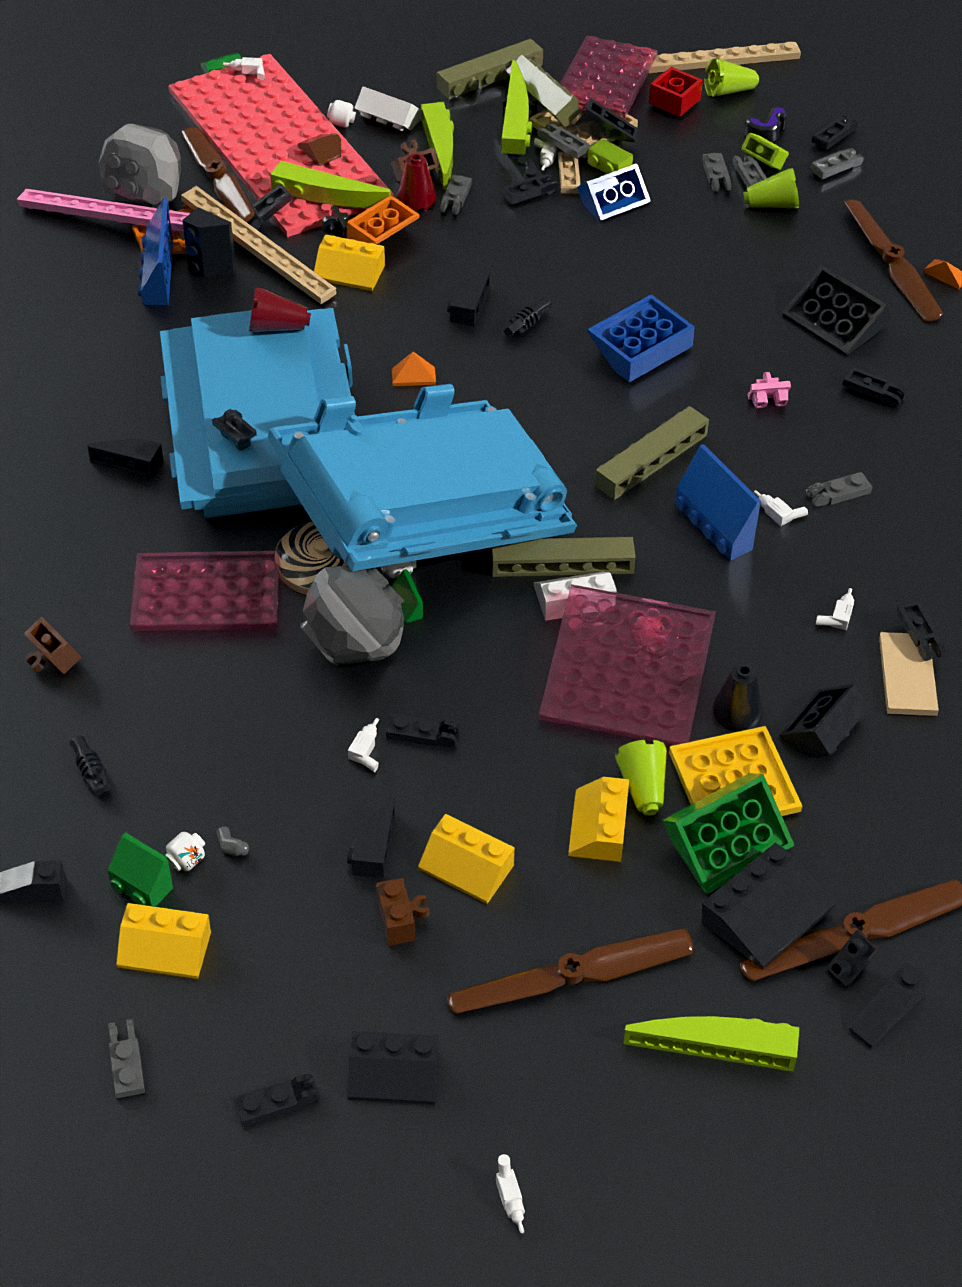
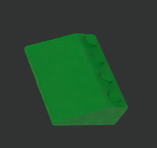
M749 773L663 820L673 845L705 894H709L722 887L775 842L786 850L795 846L764 774Z

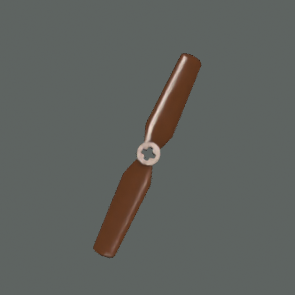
M189 127L182 130L181 134L198 165L207 172L208 177L213 180L215 193L224 206L245 222H249L255 212L235 176L227 171L223 159L198 127Z
M845 201L846 206L870 243L879 252L883 260L889 264L890 278L921 318L926 322L939 319L943 312L916 269L903 257L904 248L890 241L860 201Z
M954 879L876 904L863 914L859 912L850 913L845 917L843 925L819 929L800 937L764 969L760 968L750 959L742 961L740 969L747 979L755 981L835 954L841 950L853 933L858 930L857 928H851L852 924H855L856 927L861 926V932L868 939L891 937L962 906V884Z
M682 928L595 947L581 956L575 953H567L559 959L558 965L532 968L452 992L447 996V1003L451 1011L458 1014L548 993L565 983H579L583 978L584 982L608 981L690 955L694 950L693 942L688 931ZM572 965L573 968H576V972H571L570 969H567V966Z

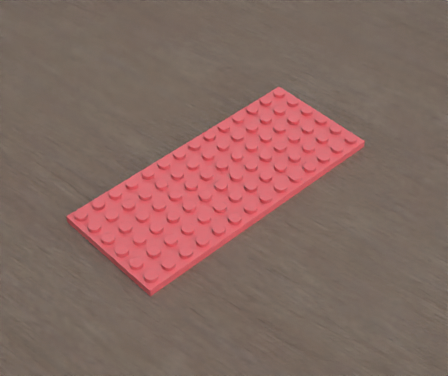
M271 54L258 57L262 58L264 80H259L257 75L242 74V71H236L234 68L227 66L226 68L213 70L209 73L169 85V92L257 201L271 191L270 174L280 161L389 189ZM320 134H338L341 138V157L321 166H318L298 147V143ZM293 197V200L272 215L271 218L287 237L321 226L323 218L331 216V206H337L341 213H348L349 216L366 211L369 208L330 205Z

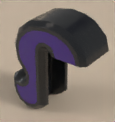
M773 107L765 122L750 117L746 118L745 136L747 137L749 133H753L770 142L776 141L779 138L780 130L783 131L786 128L788 112L782 107Z

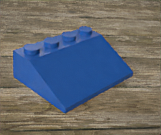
M163 198L147 225L146 236H142V247L145 248V251H141V264H143V267L139 268V278L142 280V284L138 283V296H142L143 305H169L174 241L167 198Z
M651 294L587 329V333L614 371L628 382H631L693 346L695 327Z
M704 444L700 445L677 486L675 504L680 511L686 514L691 523L696 525L703 532L704 536L717 546L719 552L731 561L753 550L761 501Z

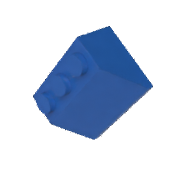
M637 164L577 186L583 205L599 221L651 202Z

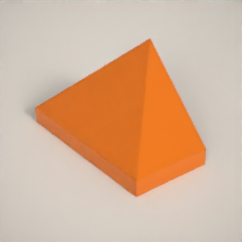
M934 259L924 269V273L957 289L962 287V271L946 261Z
M412 352L392 368V385H436L435 367L415 352Z

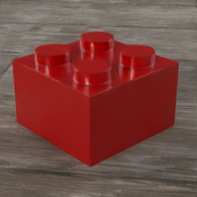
M670 67L650 84L649 104L681 117L701 99L703 80Z

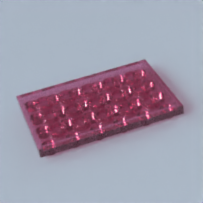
M586 36L560 85L577 98L580 102L578 104L580 109L591 98L625 119L657 57V50L649 47L634 46L630 43L625 44L615 42L614 40H605L596 36Z
M280 551L137 553L130 618L131 631L277 629Z

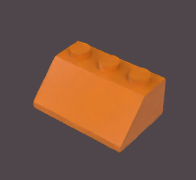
M390 195L347 222V239L377 245L417 220L420 215Z

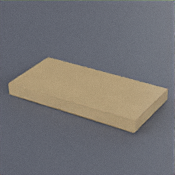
M880 632L879 644L887 714L937 716L939 709L932 656L931 660L924 661L919 654L918 647L915 646L908 633Z

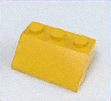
M325 235L318 248L314 272L329 283L373 291L385 266L384 246Z
M601 777L576 789L568 856L621 862L629 779Z
M445 814L431 833L418 870L488 904L514 866L515 848Z
M128 903L120 926L117 968L198 979L211 935L209 915Z

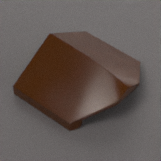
M336 133L320 134L298 143V147L318 166L341 157V138Z

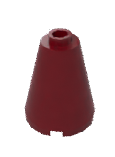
M417 153L407 157L397 193V199L415 212H417V209L424 208V211L429 210L436 203V192L426 158Z
M256 287L249 326L250 332L304 330V326H309L311 313L307 312V307Z

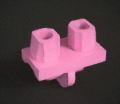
M764 372L763 379H756V384H751L750 392L747 393L748 400L753 401L755 408L766 407L768 404L767 398H774L775 406H785L788 402V392L791 384L790 381L779 382L778 378H771L770 372Z

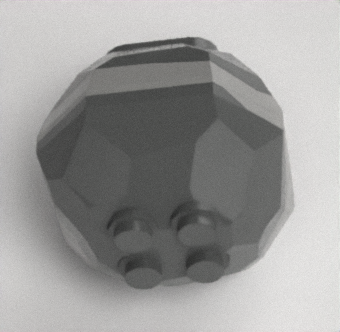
M127 124L105 139L99 159L102 187L113 202L158 208L163 198L168 199V204L176 198L180 182L181 158L177 143L167 133L160 129L143 125Z
M348 565L325 567L316 575L309 588L302 612L303 622L300 624V627L322 654L336 666L339 664L382 660L396 651L400 644L404 624L401 608L403 606L401 604L404 600L391 586L386 587L389 582L376 568L352 572Z

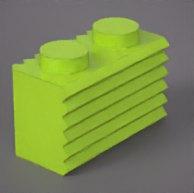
M753 133L747 135L741 147L743 152L779 170L789 155L785 149Z
M602 138L596 144L594 143V145L589 147L587 163L594 168L597 167V169L606 174H610L633 164V154Z

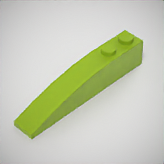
M512 60L502 133V153L525 155L526 147H530V135L528 133L532 132V121H529L526 84L517 61Z
M444 102L421 104L422 125L430 149L434 148L440 166L437 168L442 188L446 190L453 167L452 132H454L453 121H450V111L445 108Z
M280 161L270 174L271 190L277 185L282 184L293 197L324 204L370 208L391 195V190L283 161Z
M677 1017L628 1024L625 1027L623 1044L793 1072L797 1060L799 1027H793L787 1023L774 1024L763 1022L756 1018Z

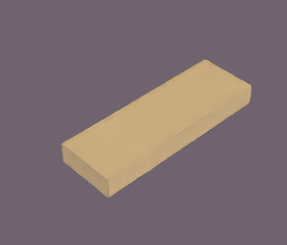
M558 152L561 194H579L577 188L580 185L578 159L566 152Z

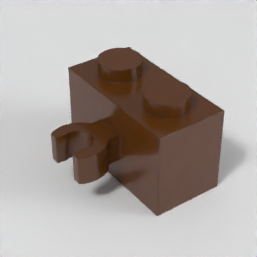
M415 139L410 141L411 149L407 147L406 142L402 143L401 149L407 156L397 158L391 162L397 182L401 181L406 159L412 154L417 153L424 156L430 172L439 168L434 148L416 152L417 142Z
M43 617L37 620L24 633L38 648L36 652H31L25 657V660L32 665L31 667L37 673L45 667L48 659L65 674L82 658Z
M403 878L376 883L377 902L388 946L415 941V922L413 916L418 918L430 916L429 907H418L427 904L426 895H418L412 901H409Z

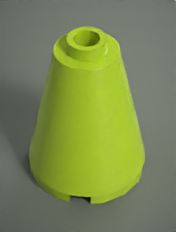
M712 58L706 67L705 72H708V79H704L706 93L709 96L717 97L752 90L759 83V76L755 70L719 58Z
M793 168L747 187V192H743L745 204H749L752 208H799L798 190Z
M645 740L630 742L619 748V754L615 752V759L623 778L629 779L628 789L639 812H643L644 815L657 814L659 809L663 807L667 751L665 744L658 740H653L654 744H646Z

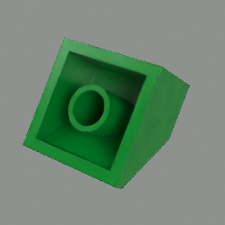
M125 832L108 867L110 886L120 894L125 893L131 897L138 905L156 907L173 889L168 858Z

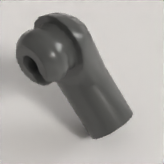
M228 827L217 829L216 832L223 853L232 856H245L248 853V843L232 838Z

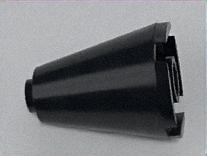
M738 664L733 667L713 702V715L717 722L725 728L730 726L734 727L735 731L749 730L759 723L763 714L757 672L748 664Z

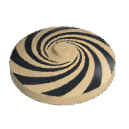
M313 522L299 525L290 530L279 541L275 551V566L280 579L291 589L307 595L316 575L325 567L347 565L343 559H338L332 553Z

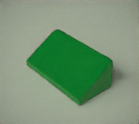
M233 53L203 62L200 65L206 73H209L213 70L226 68L227 66H224L223 63H230L236 59H241L239 53Z
M404 569L392 585V588L404 600L401 604L403 606L401 608L404 621L412 622L422 619L423 602L409 571Z

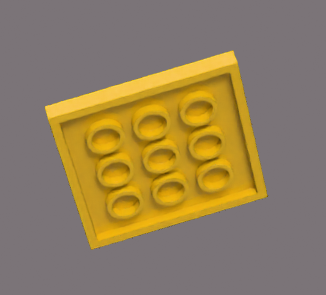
M766 726L674 745L669 748L670 757L690 805L749 773L764 774L782 816L798 813L802 810V804Z

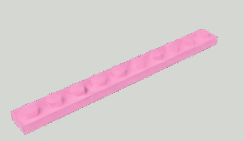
M25 189L17 198L18 206L29 209H40L47 212L53 211L145 226L149 224L157 208ZM169 210L172 231H184L182 220L190 213Z

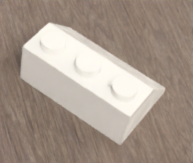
M362 87L355 105V109L361 112L360 116L371 119V116L375 117L377 122L387 125L389 122L393 124V128L403 131L404 128L412 130L421 121V109L413 104Z
M602 571L534 582V588L545 621L615 609L617 590L610 572Z

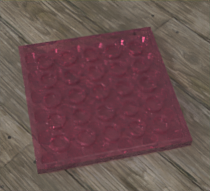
M571 584L539 712V719L648 741L658 740L673 746L688 743L716 611Z

